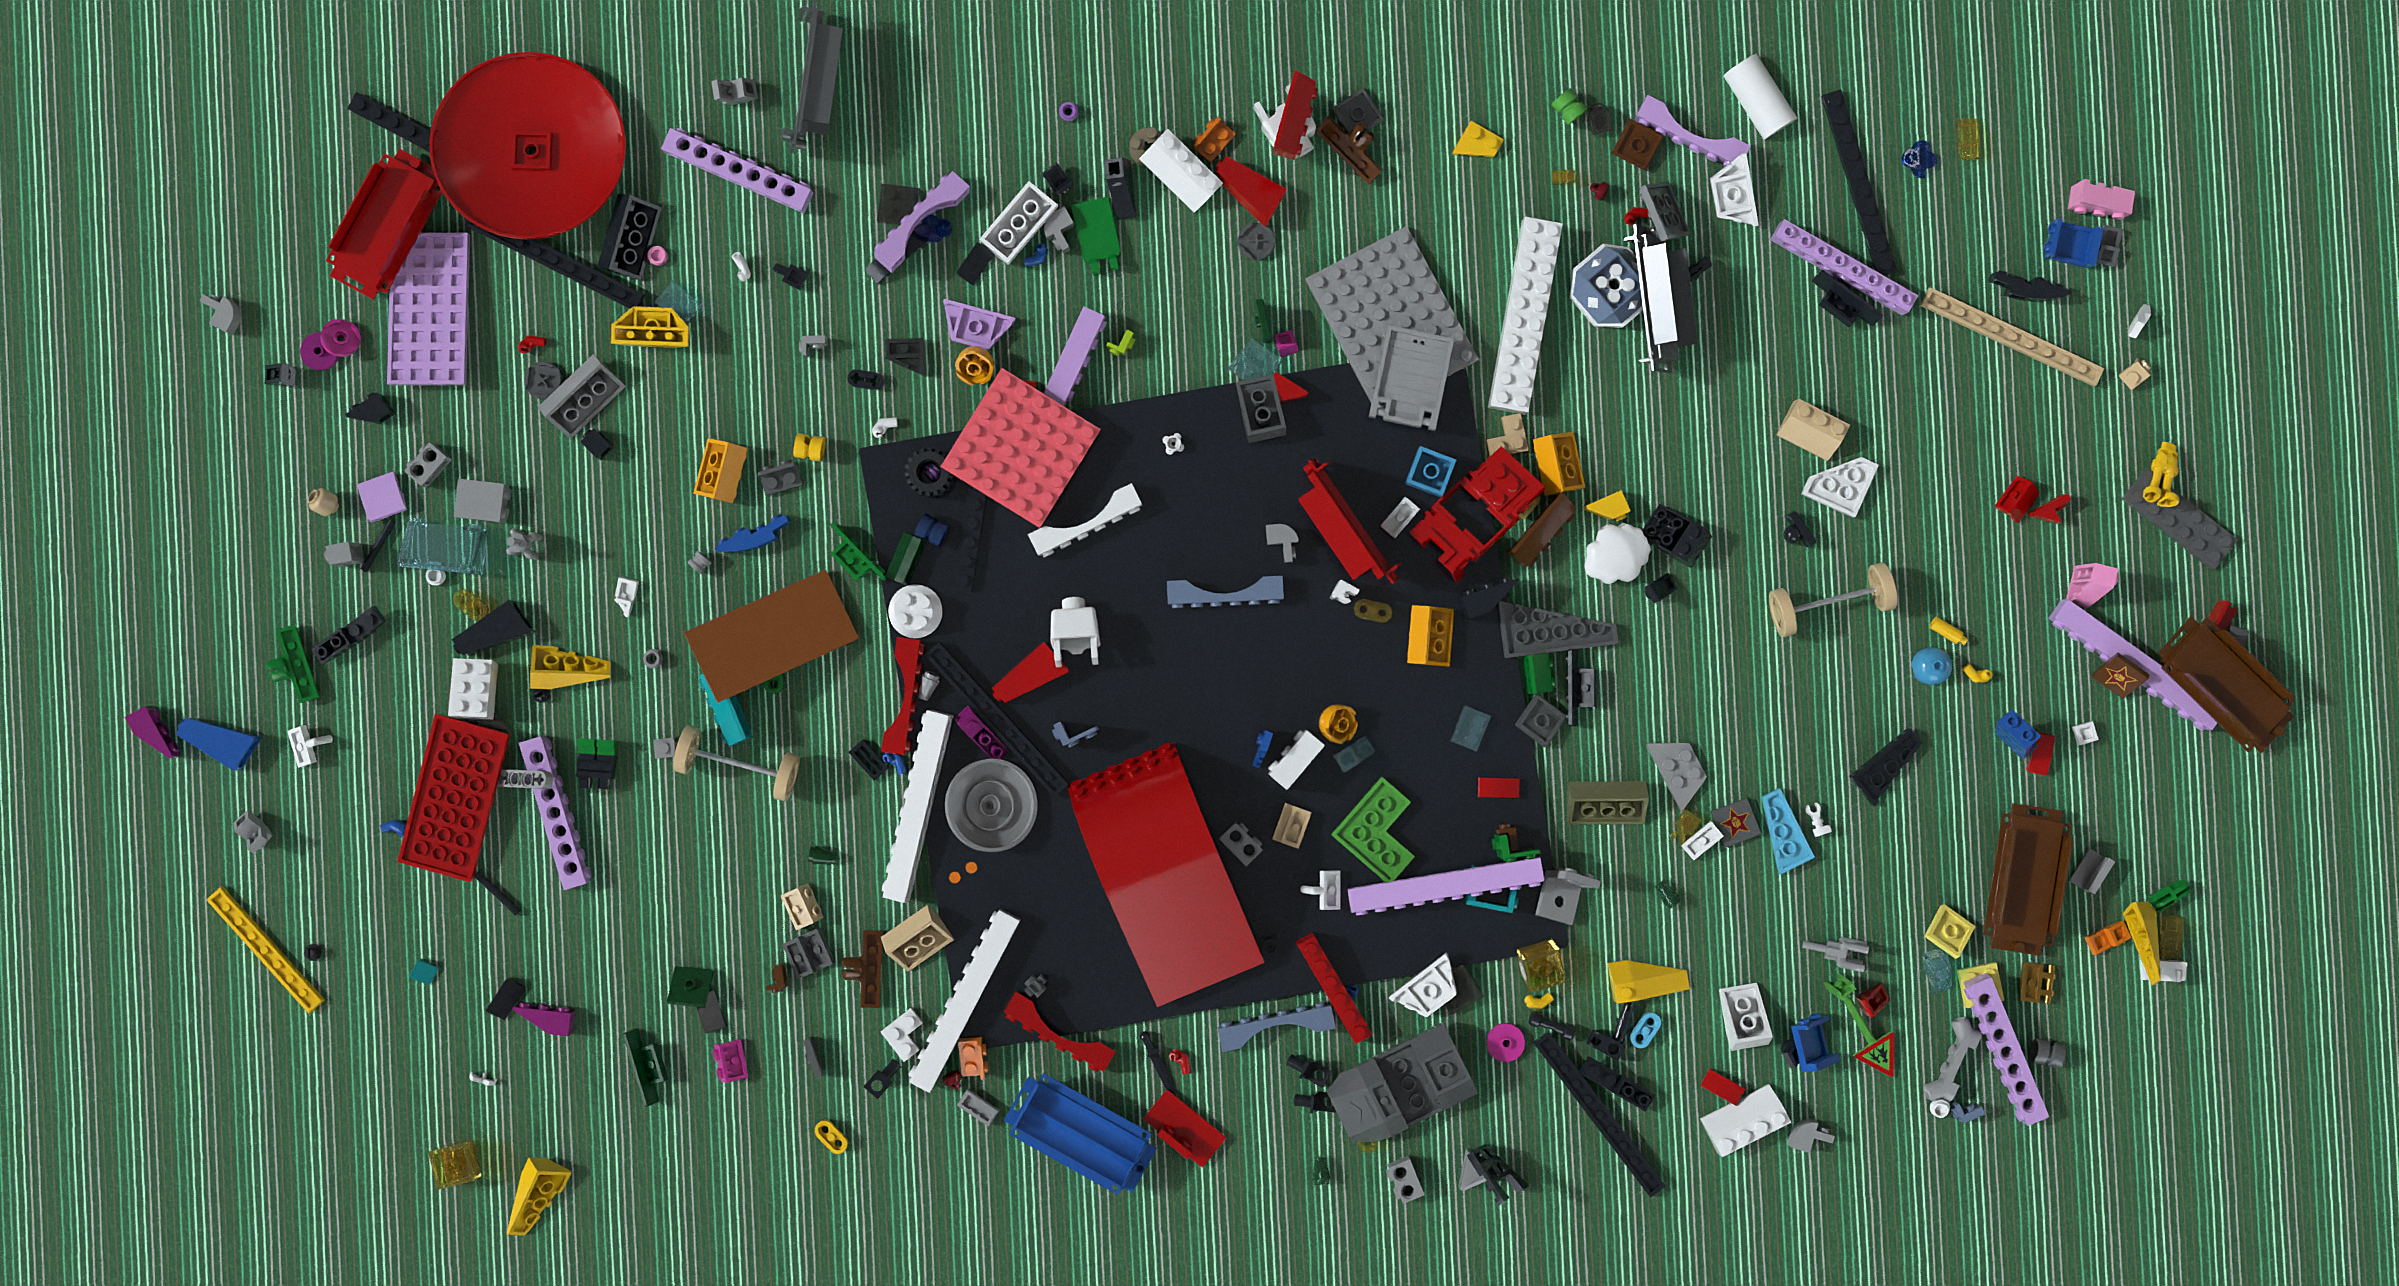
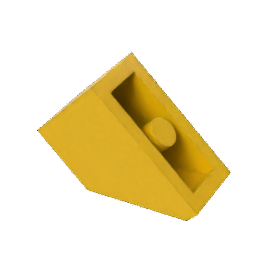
M1622 490L1584 506L1585 511L1608 520L1615 518L1616 522L1626 518V513L1630 512Z

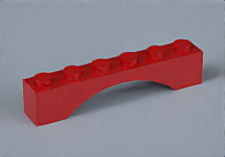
M897 637L894 656L903 673L905 684L904 700L897 718L883 734L881 752L906 755L907 751L911 749V740L908 739L909 732H913L914 721H911L912 713L916 712L917 702H914V696L919 691V683L916 681L917 675H920L922 670V664L919 663L920 656H923L925 647L922 644V640Z
M1313 932L1297 940V946L1355 1044L1372 1035L1370 1029Z
M1017 992L1014 993L1003 1011L1007 1014L1005 1018L1014 1023L1018 1020L1023 1023L1022 1028L1030 1033L1033 1030L1038 1032L1040 1039L1047 1043L1050 1040L1056 1043L1055 1048L1063 1053L1068 1050L1073 1053L1071 1056L1073 1059L1080 1063L1082 1060L1088 1062V1068L1097 1073L1099 1070L1105 1071L1115 1054L1114 1050L1098 1041L1075 1042L1058 1036L1041 1020L1034 1003Z

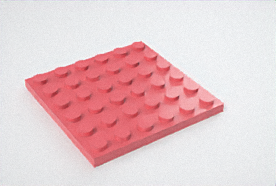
M1001 368L941 467L1040 528L1101 429Z

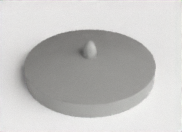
M1001 759L979 760L965 766L951 781L945 798L946 818L956 837L970 848L983 852L1007 850L1020 843L1033 827L1037 815L1036 792L1028 776L1016 765Z

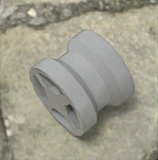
M697 551L695 557L690 559L688 564L703 575L705 568L710 566L712 562L704 554Z

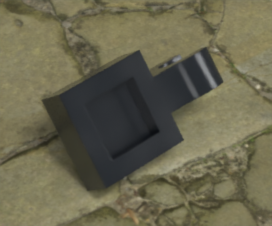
M776 263L773 268L776 273L784 276L782 280L784 283L799 291L808 276L807 272L792 264L787 269Z

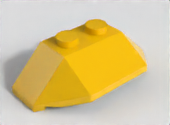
M633 306L611 324V344L636 347H689V327L673 308Z

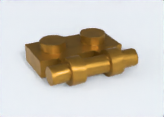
M2022 961L2018 1000L2040 1003V995H2043V1003L2051 1004L2055 993L2053 990L2054 979H2056L2057 975L2055 973V965L2047 964V972H2043L2044 964ZM2042 978H2046L2045 989H2041Z

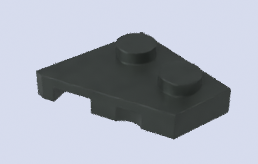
M924 338L885 339L887 360L922 376H926Z

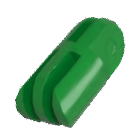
M2179 880L2149 895L2148 899L2151 901L2150 903L2156 910V913H2160L2187 896L2191 891V887L2187 881Z

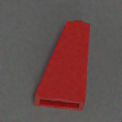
M1226 156L1223 161L1220 160L1215 168V171H1217L1216 176L1223 182L1222 186L1263 226L1267 227L1285 195L1286 188Z
M1043 642L992 688L995 691L993 696L999 702L1003 700L1006 703L1067 674L1070 670L1063 662L1062 667H1056L1054 652Z

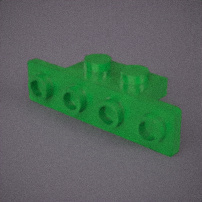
M832 522L830 524L831 528L843 539V542L830 553L831 556L857 582L871 569L885 582L887 580L884 576L886 572L881 566L877 565L875 567L871 562L873 560L866 551L862 553L858 549L860 545L853 538L849 540L845 536L847 532L840 524L836 526Z

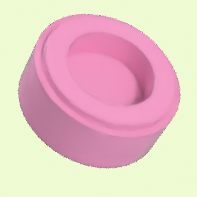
M654 246L648 251V260L653 265L662 266L667 262L668 253L661 246Z

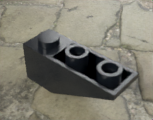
M1123 157L1104 160L1106 180L1117 219L1135 218L1136 208L1131 160Z

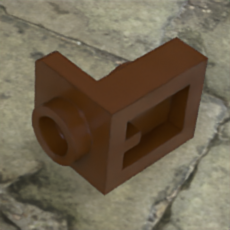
M1511 824L1499 825V828L1495 829V833H1507L1509 851H1519L1516 827H1511Z
M785 963L774 966L772 978L773 981H776V984L767 985L765 987L766 991L771 990L772 993H778L788 986Z

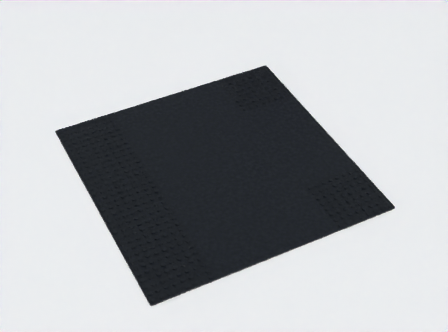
M1350 363L1282 374V376L1306 390L1308 394L1306 398L1280 403L1286 425L1285 436L1248 443L1236 383L1072 411L1101 430L1040 528L1044 526L1071 528L1087 523L1104 510L1115 491L1131 483L1142 503V506L1139 507L1140 510L1131 515L1128 512L1122 515L1123 519L1115 523L1110 521L1105 524V528L1097 532L1093 529L1087 532L1089 536L1081 540L1075 538L1070 541L1071 545L1063 549L1059 546L1053 549V554L1043 557V555L1038 556L1028 534L1040 528L987 496L972 592L952 589L968 484L955 476L953 479L954 483L950 485L948 491L946 490L941 496L938 495L932 498L924 497L915 492L908 485L907 478L905 477V466L909 462L907 460L913 456L914 452H919L922 448H933L948 455L963 430L860 448L859 454L879 566L887 573L903 533L926 541L908 585H922L930 588L936 593L942 604L940 624L931 634L922 638L906 637L900 634L891 624L889 605L895 593L907 585L887 577L885 582L881 580L894 654L897 637L922 640V644L925 647L924 654L919 659V663L922 664L921 674L917 675L916 681L919 683V688L922 674H925V671H931L940 676V682L928 701L919 698L918 694L914 696V702H917L916 712L912 713L911 721H914L913 732H909L913 766V754L919 745L917 737L923 728L921 723L923 714L927 710H936L954 715L925 834L939 917L954 939L944 946L953 997L956 993L953 989L957 981H962L965 976L962 972L967 962L971 964L974 959L971 955L976 945L980 947L983 941L980 938L985 928L989 929L992 924L989 920L993 912H998L1001 908L1021 919L969 1017L960 1038L982 1037V1044H986V1049L1041 1040L1038 1032L1033 1030L1030 1033L1022 1028L1023 1023L1018 1020L1014 1023L1005 1018L1007 1014L1003 1011L1015 992L1034 1003L1038 1015L1050 1030L1058 1036L1321 991L1323 990L1322 986L1296 943L1297 940L1313 932L1344 986L1419 974L1446 952L1449 956L1451 968L1567 947L1568 942L1564 923L1535 915L1543 881L1540 882L1541 885L1529 887V884L1521 885L1520 890L1516 892L1518 905L1516 909H1513V913L1467 905L1465 903L1467 894H1463L1464 898L1452 900V896L1445 897L1444 901L1433 903L1432 900H1426L1425 904L1418 906L1408 903L1405 908L1394 909V906L1386 907L1387 910L1382 912H1375V909L1367 910L1368 913L1363 915H1356V912L1351 913L1348 888L1383 883L1385 881L1331 835L1382 776L1411 802L1386 830L1388 834L1415 856L1394 881L1472 868V865L1486 866L1506 862L1497 857V851L1493 850L1492 839L1495 838L1494 834H1496L1495 829L1499 828L1501 824H1511V827H1516L1518 849L1532 847L1540 849L1541 853L1536 854V856L1541 859L1543 876H1545L1546 870H1555L1532 739L1515 726V723L1526 709L1517 657L1504 658L1498 604L1489 613L1466 620L1459 600L1460 597H1463V592L1476 589V592L1481 591V586L1494 582L1495 586L1500 584L1499 580L1503 579L1497 542L1475 562L1471 559L1463 568L1464 577L1456 583L1451 572L1438 560L1445 552L1432 539L1423 548L1409 533L1422 519L1424 520V517H1426L1425 512L1427 510L1429 512L1432 511L1431 506L1440 499V497L1405 484L1420 446L1456 459L1444 494L1464 476L1467 478L1470 470L1474 472L1483 463L1466 368L1446 377L1435 431L1428 430L1429 426L1421 425V428L1384 421L1383 416L1376 415V418H1370L1371 402ZM1424 412L1423 417L1431 418V414ZM1179 433L1181 435V444L1184 445L1183 451H1175L1171 455L1167 454L1163 438ZM1317 458L1321 465L1330 461L1334 462L1324 471L1387 563L1392 568L1402 561V565L1394 570L1400 578L1392 584L1386 575L1378 579L1371 568L1353 580L1298 500L1315 488L1308 478V474L1303 469V467L1309 464V460ZM932 461L923 464L919 471L920 479L927 484L935 483L936 480L931 481L924 474L926 472L925 466L933 464L941 471L940 466ZM1460 487L1442 504L1457 520L1454 524L1462 532L1467 529L1483 545L1495 536L1492 514L1487 510L1489 506L1481 499L1477 501L1465 488ZM1406 497L1419 508V511L1394 539L1380 526L1403 498ZM924 513L935 517L936 522L941 520L950 525L939 547L930 543L929 538L924 540L914 535ZM1284 524L1295 531L1299 542L1291 543V547L1295 546L1296 558H1292V563H1284L1283 544L1267 545L1266 525ZM1265 576H1283L1284 599L1280 600V603L1268 604V600H1262L1260 604L1249 605V601H1241V605L1230 606V602H1222V606H1210V603H1203V607H1191V604H1183L1184 608H1172V605H1168L1167 581L1187 580L1193 586L1204 591L1227 594L1247 589ZM1340 580L1359 589L1357 595L1346 597L1351 600L1347 604L1330 598ZM1506 595L1500 601L1507 603ZM1066 598H1083L1085 600V607H1093L1096 611L1100 638L1098 664L1093 665L1091 648L1085 649L1082 654L1073 655L1068 650H1061V660L1070 670L1067 674L1011 701L1004 703L1002 700L999 702L993 696L995 691L992 688L1043 642L1054 652L1050 640L1051 612L1055 609H1062V600ZM1412 605L1454 609L1450 667L1407 663ZM940 642L1066 780L1068 785L1075 780L1085 779L1092 773L1102 772L1109 766L1121 764L1128 758L1138 757L1148 750L1152 751L1160 748L1165 743L1174 742L1205 823L1260 952L1263 950L1260 939L1276 936L1278 937L1277 944L1280 948V953L1277 955L1271 954L1267 957L1262 955L1263 964L1157 1007L1097 874L1077 822L1068 787L1066 786L1053 797L1003 741L1002 743L1009 749V752L1001 760L1008 761L1019 767L1034 786L1037 796V815L1033 827L1020 843L1003 851L983 852L970 848L961 842L951 830L946 818L945 798L948 787L956 774L965 766L990 758L958 726L954 719L969 703L928 660L925 654ZM895 658L903 704L905 692L904 678L900 665ZM969 705V707L979 716V714ZM1331 705H1345L1351 707L1356 712V715H1354L1355 720L1358 721L1356 733L1352 739L1346 740L1342 744L1326 739L1319 728L1321 714ZM1061 721L1070 738L1096 726L1099 727V730L1096 731L1097 735L1086 739L1084 736L1079 739L1080 743L1072 747H1068V745L1063 746L1061 740H1056L1052 732L1055 729L1054 724ZM1267 730L1272 732L1273 736L1260 767L1257 768L1252 766L1259 746L1256 741L1259 733ZM1300 730L1302 732L1307 730L1325 746L1286 790L1268 774L1270 772L1268 767L1274 760L1279 761L1283 757L1280 753L1287 745L1291 747L1294 744L1295 740L1293 738ZM1478 777L1520 779L1519 798L1478 797ZM1285 803L1312 812L1299 849L1272 839ZM1234 822L1238 825L1243 823L1249 830L1247 834L1251 838L1255 836L1262 843L1260 847L1263 850L1247 866L1219 839ZM1237 830L1230 833L1231 840L1238 841L1241 838V833ZM1251 844L1245 845L1243 849L1247 855L1252 854L1255 850ZM1521 856V857H1517V860L1525 859V858H1522V856ZM967 863H976V872L968 873L966 871ZM1338 870L1340 871V909L1320 910V894L1302 893L1300 888L1303 885L1320 887V871ZM952 872L960 874L961 879L958 883L950 881L949 876ZM1502 888V892L1490 893V890L1482 891L1483 895L1476 896L1477 901L1507 906L1510 888ZM1559 896L1555 899L1557 907L1561 905ZM1034 973L1037 977L1042 974L1047 980L1045 985L1048 988L1038 997L1034 994L1030 997L1024 991L1027 988L1024 983Z

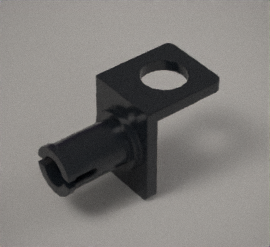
M1291 1054L1286 1063L1287 1066L1300 1072V1079H1307L1321 1088L1325 1086L1331 1074V1070L1313 1060L1304 1062ZM1318 1069L1324 1072V1078L1321 1081L1316 1080L1314 1077V1072Z
M892 1059L882 1072L876 1071L864 1085V1088L878 1099L893 1083L890 1079L902 1066ZM873 1081H881L883 1086L880 1091L872 1089L871 1084Z
M1317 1091L1311 1094V1096L1295 1094L1294 1106L1310 1107V1114H1314L1317 1111L1337 1113L1334 1106L1329 1108L1324 1104V1099L1329 1097L1327 1092Z

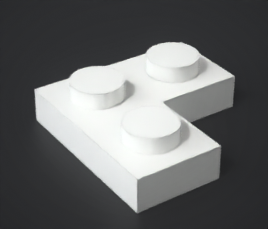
M912 1007L881 1031V1034L903 1062L920 1050L908 1035L923 1023Z

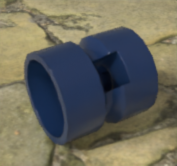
M924 513L914 535L924 540L929 538L930 543L939 547L950 525L941 520L936 522L935 517Z

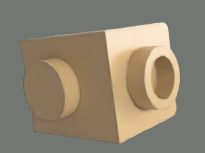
M2138 357L2132 365L2119 374V377L2132 390L2151 376V366L2145 359L2141 360Z

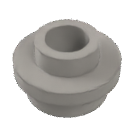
M650 649L644 654L643 661L647 667L657 668L663 662V655L656 649ZM652 655H655L657 657V660L655 662L651 661Z

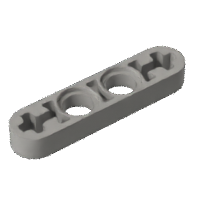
M501 770L497 786L548 789L553 784V775L548 771ZM517 774H518V777H519L518 783H516V775H517ZM530 775L532 776L531 784H529Z

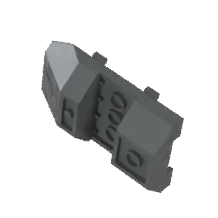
M1442 1022L1341 1072L1327 1091L1352 1142H1377L1392 1137L1408 1129L1410 1126L1478 1094Z

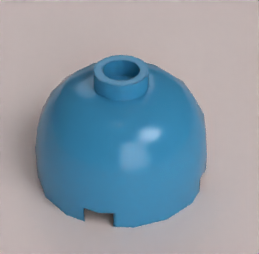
M1936 647L1922 649L1913 657L1911 663L1913 675L1920 683L1938 685L1946 681L1951 675L1952 660L1942 649Z

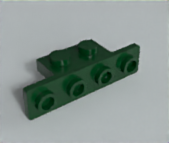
M636 1028L623 1033V1037L644 1107H648L659 1102L655 1084L668 1080L658 1043L643 1046L639 1031Z

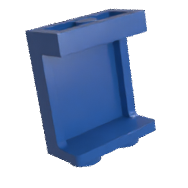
M2060 218L2052 221L2047 231L2049 238L2043 248V252H2045L2044 259L2088 269L2095 266L2104 228L2097 226L2088 228L2062 222Z
M2010 710L1997 722L1994 732L2022 760L2037 748L2038 745L2035 742L2040 738V734L2014 710Z
M1821 1013L1812 1014L1810 1018L1800 1019L1798 1024L1791 1026L1802 1072L1819 1071L1840 1061L1839 1054H1829L1822 1023L1830 1020L1829 1016H1821Z

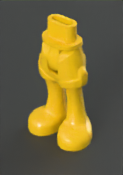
M2162 442L2161 448L2158 449L2151 465V470L2153 471L2151 484L2143 490V498L2147 502L2153 503L2157 501V505L2161 507L2176 506L2180 500L2176 493L2171 492L2173 479L2179 472L2177 446L2174 444ZM2161 477H2163L2162 489L2159 488Z

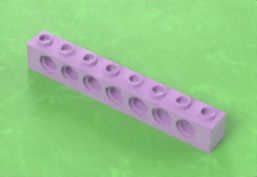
M680 128L676 130L669 129L661 147V150L666 154L805 214L813 196L812 190L809 189L810 185L799 181V184L792 181L793 178L785 174L779 176L775 174V170L767 166L761 168L757 166V162L747 158L746 161L740 159V155L733 151H729V153L722 151L723 148L717 144L712 143L708 145L704 139L696 135L692 138L687 135L688 132ZM684 143H690L689 149L682 150ZM707 150V156L699 158L700 152ZM719 158H725L724 164L718 166L717 160ZM742 165V171L734 173L735 167ZM754 173H760V178L757 181H752L751 179ZM776 180L778 182L777 186L773 189L769 188L770 182ZM790 188H794V195L787 196V190Z
M1785 219L1778 224L1770 238L1774 243L1900 315L1908 313L1918 297L1917 294Z
M539 736L520 742L519 746L526 769L529 771L546 770L553 775V784L550 788H533L563 890L591 882V872L584 862L586 859L583 849H580V836L573 826L575 820L567 806L569 804L568 797L562 790L563 780L556 770L558 768L556 758L552 757L551 741L546 736ZM538 752H541L543 754L542 762H539L536 759V755ZM549 789L555 792L553 799H550L547 795ZM555 807L560 809L559 817H555L553 814ZM561 825L566 829L564 836L559 833ZM566 844H569L572 848L570 854H567L564 850ZM572 862L577 865L576 872H572L570 869Z
M1984 973L1965 981V995L1969 1000L1971 999L1973 1004L1971 1007L1972 1012L1980 1020L1979 1028L1982 1034L1987 1037L1986 1045L1989 1051L1994 1054L1993 1062L1996 1068L2000 1069L2002 1073L2000 1079L2009 1090L2007 1095L2010 1102L2016 1107L2015 1115L2019 1122L2022 1121L2027 1126H2030L2048 1118V1112L1992 977ZM1986 994V999L1980 1002L1981 995ZM1993 1011L1992 1018L1987 1019L1988 1013ZM1997 1029H2000V1030H2001L2000 1034L1995 1037V1036H1994L1995 1031H1996ZM2007 1046V1052L2002 1054V1049ZM2015 1064V1068L2009 1071V1067ZM2022 1081V1086L2016 1089L2017 1083ZM2029 1099V1103L2023 1106L2024 1101Z

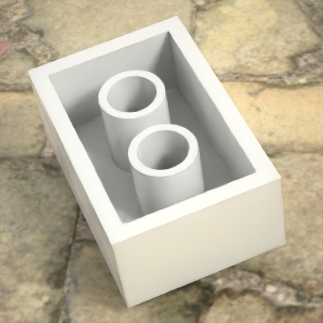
M453 658L448 716L456 719L493 720L498 663L493 660Z
M1300 730L1293 738L1295 740L1294 744L1291 747L1287 745L1280 753L1283 757L1279 761L1274 760L1268 767L1270 770L1268 774L1286 790L1325 746L1307 730L1304 732Z

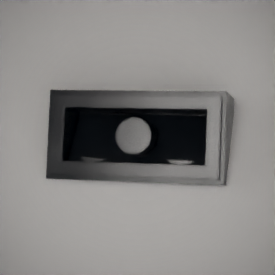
M977 242L956 274L973 286L994 254Z
M511 977L507 978L487 1007L486 1012L505 1020L526 987Z
M712 990L709 993L706 1008L697 1007L705 1034L726 1027L716 992Z

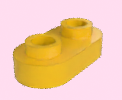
M821 1120L815 1126V1135L832 1153L841 1154L847 1149V1137L830 1120ZM827 1126L829 1131L824 1132L822 1127ZM836 1140H840L842 1142V1145L837 1146L835 1143Z

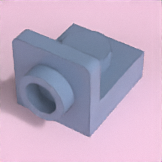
M1955 1101L1951 1103L1953 1117L1962 1123L1969 1122L1985 1114L1983 1108L1974 1103L1964 1106V1110H1962L1959 1103Z

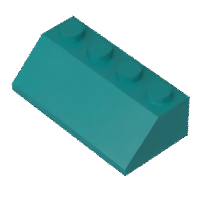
M701 674L699 683L702 690H706L708 698H706L708 706L714 710V721L717 726L721 727L723 743L729 747L753 738L737 696L735 695L717 703L704 675Z

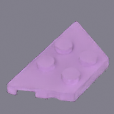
M947 299L943 300L949 333L953 342L968 346H980L989 351L1016 320V318Z

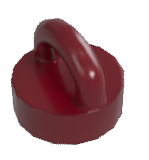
M1605 181L1601 184L1592 183L1590 185V190L1595 193L1594 198L1599 201L1604 199L1610 188V184Z
M953 1070L946 1073L942 1077V1081L945 1086L958 1090L961 1087L959 1080H961L962 1076L959 1070Z

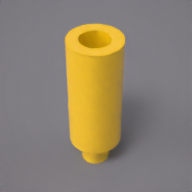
M1937 616L1929 625L1930 629L1955 644L1959 642L1965 645L1968 638L1963 636L1964 632Z

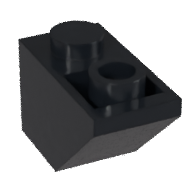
M376 392L367 395L362 403L351 406L349 412L345 415L350 419L381 424L396 413L386 398Z

